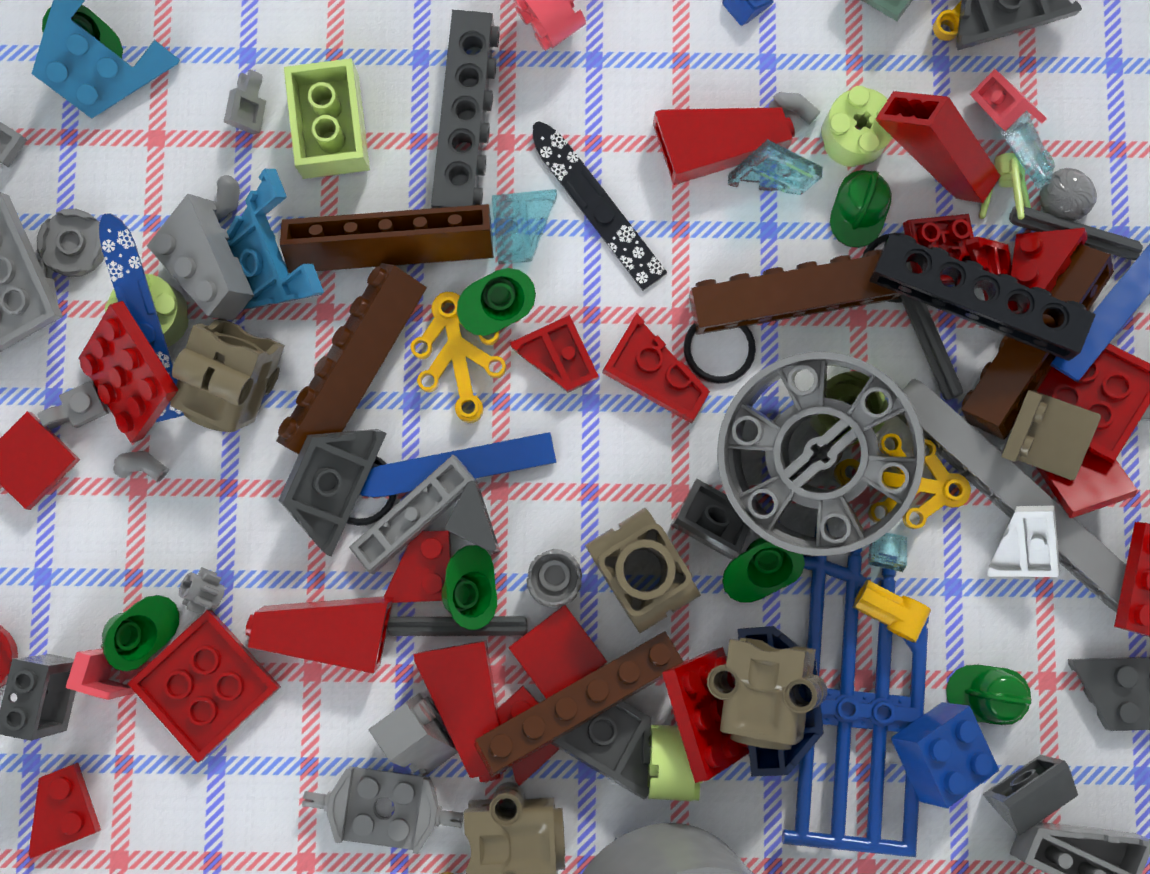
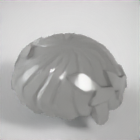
M1064 168L1054 172L1043 183L1039 194L1041 206L1045 213L1071 221L1079 220L1087 215L1097 200L1096 189L1091 179L1083 172L1072 168Z
M552 549L537 555L534 561L530 563L528 570L527 588L531 596L541 605L558 608L572 602L577 597L582 584L580 565L570 553L559 549Z

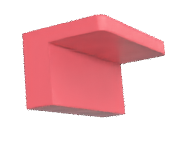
M996 69L970 94L1004 131L1026 110L1041 124L1047 119Z
M103 649L76 652L65 688L106 700L131 695L133 692L129 685L109 680L112 666L108 664Z

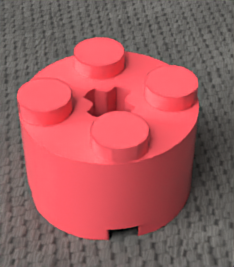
M513 0L517 5L515 9L526 25L531 23L536 32L534 36L545 51L550 47L554 48L586 25L581 9L576 13L572 9L575 7L574 0Z

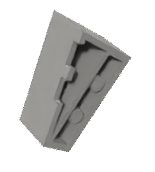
M187 194L148 243L147 247L208 317L234 321L254 294L238 257H234L227 242L229 236L226 229L221 228L215 215L217 208L214 201Z
M420 693L368 729L390 762L404 768L409 765L411 771L416 772L419 770L422 776L428 775L458 753L453 741L436 718L439 712L435 704L428 696L423 699Z
M1039 822L1020 836L1017 834L1010 854L1048 874H1142L1150 855V839L1130 832Z

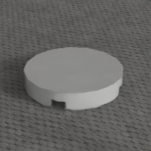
M63 209L56 212L57 215L51 219L48 218L41 225L38 232L37 251L39 256L52 271L67 277H79L94 271L104 260L99 238L100 222L91 214L79 209Z

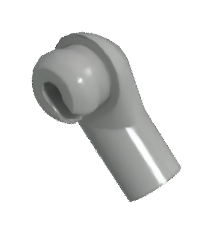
M779 92L773 96L774 100L769 104V108L782 107L784 114L786 110L796 112L809 125L820 114V111L799 93Z
M229 175L221 176L217 181V201L214 204L217 208L215 215L218 221L235 211L239 203V184Z
M146 451L122 453L114 460L115 465L113 467L114 473L121 478H127L136 471H143L156 482L161 481L169 471L166 466Z

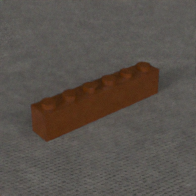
M489 204L283 219L281 223L280 248L289 273L302 264H313L316 271L377 267L381 263L407 265L494 258Z
M1079 243L1070 256L1071 264L1057 278V284L1051 291V297L1064 302L1075 301L1081 303L1089 311L1114 270L1111 254ZM1043 314V322L1048 327L1055 328V320L1051 316ZM1004 336L999 345L998 354L992 362H988L984 366L979 383L963 399L961 410L966 421L970 425L1005 440L1015 424L1028 390L1037 391L1052 368L1050 364L1056 356Z
M882 249L869 251L863 254L864 257L851 259L849 255L835 257L830 260L829 264L817 265L816 261H810L797 265L795 270L783 271L782 267L763 271L761 276L750 277L748 273L731 276L727 282L716 283L715 279L703 280L696 283V287L691 288L689 300L696 327V335L739 328L745 325L751 326L897 299L901 294L869 281Z
M381 263L380 266L372 270L367 279L368 286L363 295L357 297L350 307L349 312L351 315L347 322L335 332L332 338L333 345L326 356H323L317 362L314 369L315 376L309 386L304 387L300 391L296 399V408L291 416L285 418L281 423L276 442L299 454L307 435L343 432L427 289L426 286L397 266Z
M664 631L477 738L474 746L491 777H494L662 679L663 671L677 666L684 661Z

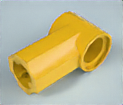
M866 580L860 588L853 608L887 625L886 628L892 633L916 643L931 612V609L926 605L906 596L900 597L870 580Z

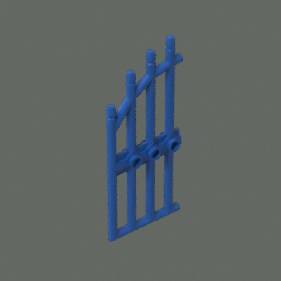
M816 525V528H815V535H814V537H816L817 525ZM862 548L850 552L847 568L827 561V556L812 557L803 555L805 561L804 569L812 571L807 648L816 649L815 659L817 661L818 676L820 671L826 575L846 581L840 690L827 688L826 699L821 704L823 724L837 726L831 833L809 832L814 744L799 762L795 830L783 829L782 844L916 857L919 799L907 773L905 779L902 841L881 839L887 731L900 732L924 715L928 642L927 624L929 616L916 643L903 638L912 651L910 697L889 695L893 633L886 628L887 625L879 622L875 693L854 691L859 611L853 608L860 588L868 580L861 574L862 557L860 553ZM884 561L881 587L895 594L896 581L894 577L896 576V565L894 561ZM852 727L873 729L866 837L845 835Z

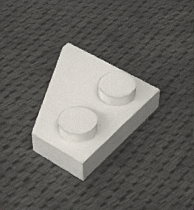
M1016 506L988 567L987 577H1059L1060 563L1055 507Z

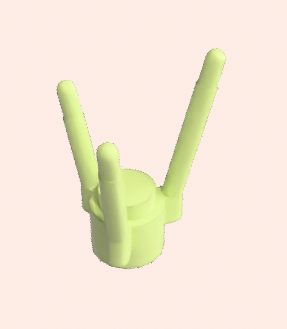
M1018 153L998 155L995 157L994 163L995 168L1000 174L998 179L999 186L1013 187L1017 217L1022 220L1025 217L1024 206L1031 208L1025 182L1023 156ZM993 189L984 203H981L980 219L986 217Z

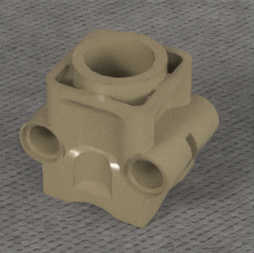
M216 319L209 326L201 323L193 325L186 347L178 354L173 364L172 377L178 379L176 386L179 390L172 398L170 405L182 411L184 416L192 422L212 430L234 432L255 422L264 395H268L272 391L280 372L278 363L285 345L269 338L252 336L239 325L225 319Z
M646 508L619 523L620 529L617 531L611 528L585 545L599 571L639 633L644 632L666 618V612L669 610L674 613L701 596L692 580L689 569L663 528L655 522ZM636 550H646L653 553L659 559L662 567L658 584L647 591H639L632 588L624 576L626 558L631 552Z
M744 637L739 640L729 639L726 664L713 668L707 678V687L714 697L724 700L720 731L731 734L730 739L735 742L768 749L789 750L792 745L800 742L804 736L806 713L821 705L827 696V686L824 680L813 674L816 649L800 646L777 649L768 645L763 640ZM728 672L735 678V688H732L727 681ZM801 684L810 688L812 692L811 702L805 701L799 693Z
M506 782L497 787L492 799L469 801L468 809L464 811V833L471 847V857L466 868V874H558V870H565L563 808H555L554 797L525 799L524 791L518 784ZM505 798L511 799L516 804V807L510 810L505 809L500 805L499 801Z

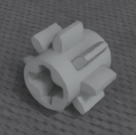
M201 567L198 575L190 572L184 577L179 588V596L184 598L182 604L187 606V610L202 615L205 607L215 609L220 604L225 588L224 585L219 584L221 577L216 576L217 573Z

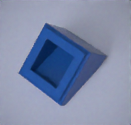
M723 0L722 4L739 25L743 26L771 6L774 1Z

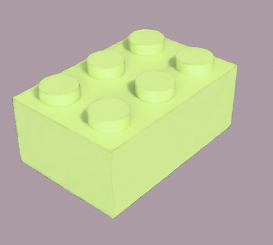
M352 58L284 67L294 164L302 178L308 179L370 171L359 74Z

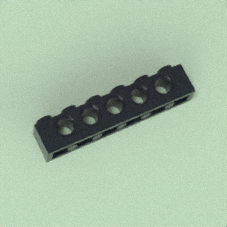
M891 233L869 280L872 283L1067 361L1081 353L1096 315L1087 311L1086 307L1081 303L1061 301L1051 297L1052 294L1043 288L1023 286L1018 284L1017 279L1010 275L990 273L985 271L984 267L977 262L970 260L960 261L952 258L946 250L919 245L914 238L905 234L894 235ZM906 263H918L922 273H912L908 270ZM940 275L952 277L955 287L945 286L940 280ZM974 288L985 290L988 294V300L978 299L974 293ZM1008 301L1018 303L1021 306L1022 314L1013 313L1009 309ZM1043 314L1049 315L1055 320V328L1048 327L1043 322Z

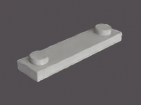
M452 455L349 548L369 574H375L460 498L468 482H478L457 456Z

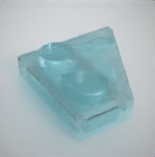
M1026 110L1006 131L1003 130L1002 135L1036 188L1039 189L1051 182L1055 163L1050 153L1045 150Z
M767 139L729 173L728 185L738 187L740 181L759 183V190L782 191L784 193L801 195L822 178L823 167Z
M556 189L492 195L499 265L530 262L533 260L538 248V242L547 225V219L557 199Z

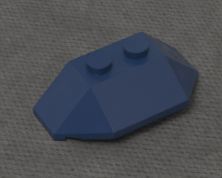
M775 626L737 629L738 640L743 637L763 640L768 645L777 649L799 646ZM815 659L813 674L818 676L817 661ZM801 684L799 688L801 697L805 701L811 702L812 692L810 688ZM821 705L806 713L803 739L797 744L792 745L791 749L777 750L748 745L751 777L789 775L824 734Z

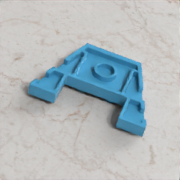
M53 0L31 74L91 119L168 71L180 61L179 58L154 39L135 66H131L72 20V17L85 0Z
M265 168L258 177L262 181L256 191H250L245 200L247 207L242 216H236L227 230L229 236L227 240L233 256L238 257L254 294L243 309H253L318 296L324 293L313 264H302L290 274L287 272V266L280 254L275 241V235L266 218V214L286 199L287 196L277 170Z

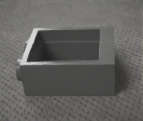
M51 654L12 659L0 708V735L32 741L67 731L76 691L65 687L74 659ZM13 693L17 695V700L15 702H13L10 698L11 694Z

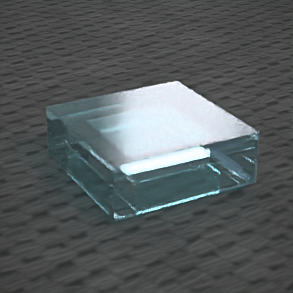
M886 533L878 540L869 544L868 565L903 572L907 566V537Z

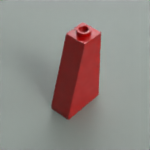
M893 91L875 118L878 124L956 199L984 203L1000 178L997 169L951 99L947 96Z
M782 107L655 111L653 126L673 185L787 151L795 136L792 120L790 117H785Z
M382 596L263 606L254 612V615L251 614L247 621L245 633L247 636H250L248 647L374 674L381 664L393 598Z
M487 640L413 654L414 662L469 777H479L480 782L500 779V773L491 777L474 746L477 738L500 726Z

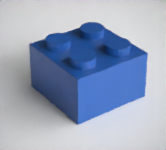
M942 702L891 737V741L917 797L922 803L948 809L999 771L969 705Z

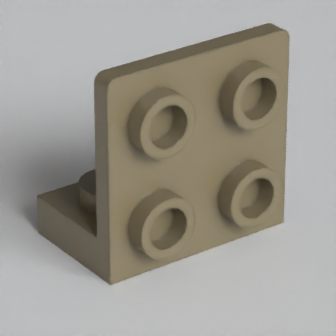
M1028 390L1001 457L1013 462L1019 460L1069 480H1075L1100 422L1101 415L1034 390Z

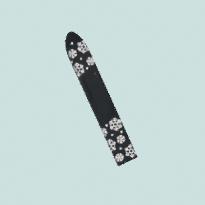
M540 121L535 122L533 125V141L541 159L642 291L666 275L667 271L568 142L548 124Z

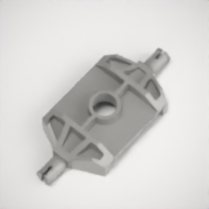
M351 766L344 771L332 792L329 791L326 795L305 791L303 795L305 800L302 801V807L319 808L327 811L335 843H341L343 840L410 849L413 850L412 853L416 854L419 853L435 826L444 825L462 828L464 812L442 811V807L438 805L435 788L430 777ZM380 798L390 799L395 806L394 814L389 817L380 816L375 807L377 800Z

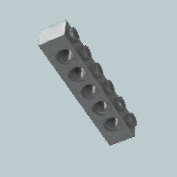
M452 9L431 200L432 208L482 205L483 188H478L479 176H485L486 155L481 154L482 144H488L490 123H485L486 111H492L493 91L488 90L489 79H495L496 58H492V48L499 46L500 27L494 26L493 13ZM471 47H478L482 49L478 54L470 55L466 53V51ZM470 78L478 80V83L473 87L462 85L465 80ZM466 110H470L475 113V115L468 120H463L459 118V115ZM462 142L472 145L470 150L463 153L456 151L455 148ZM462 174L468 177V181L463 185L451 183L452 179L457 175Z

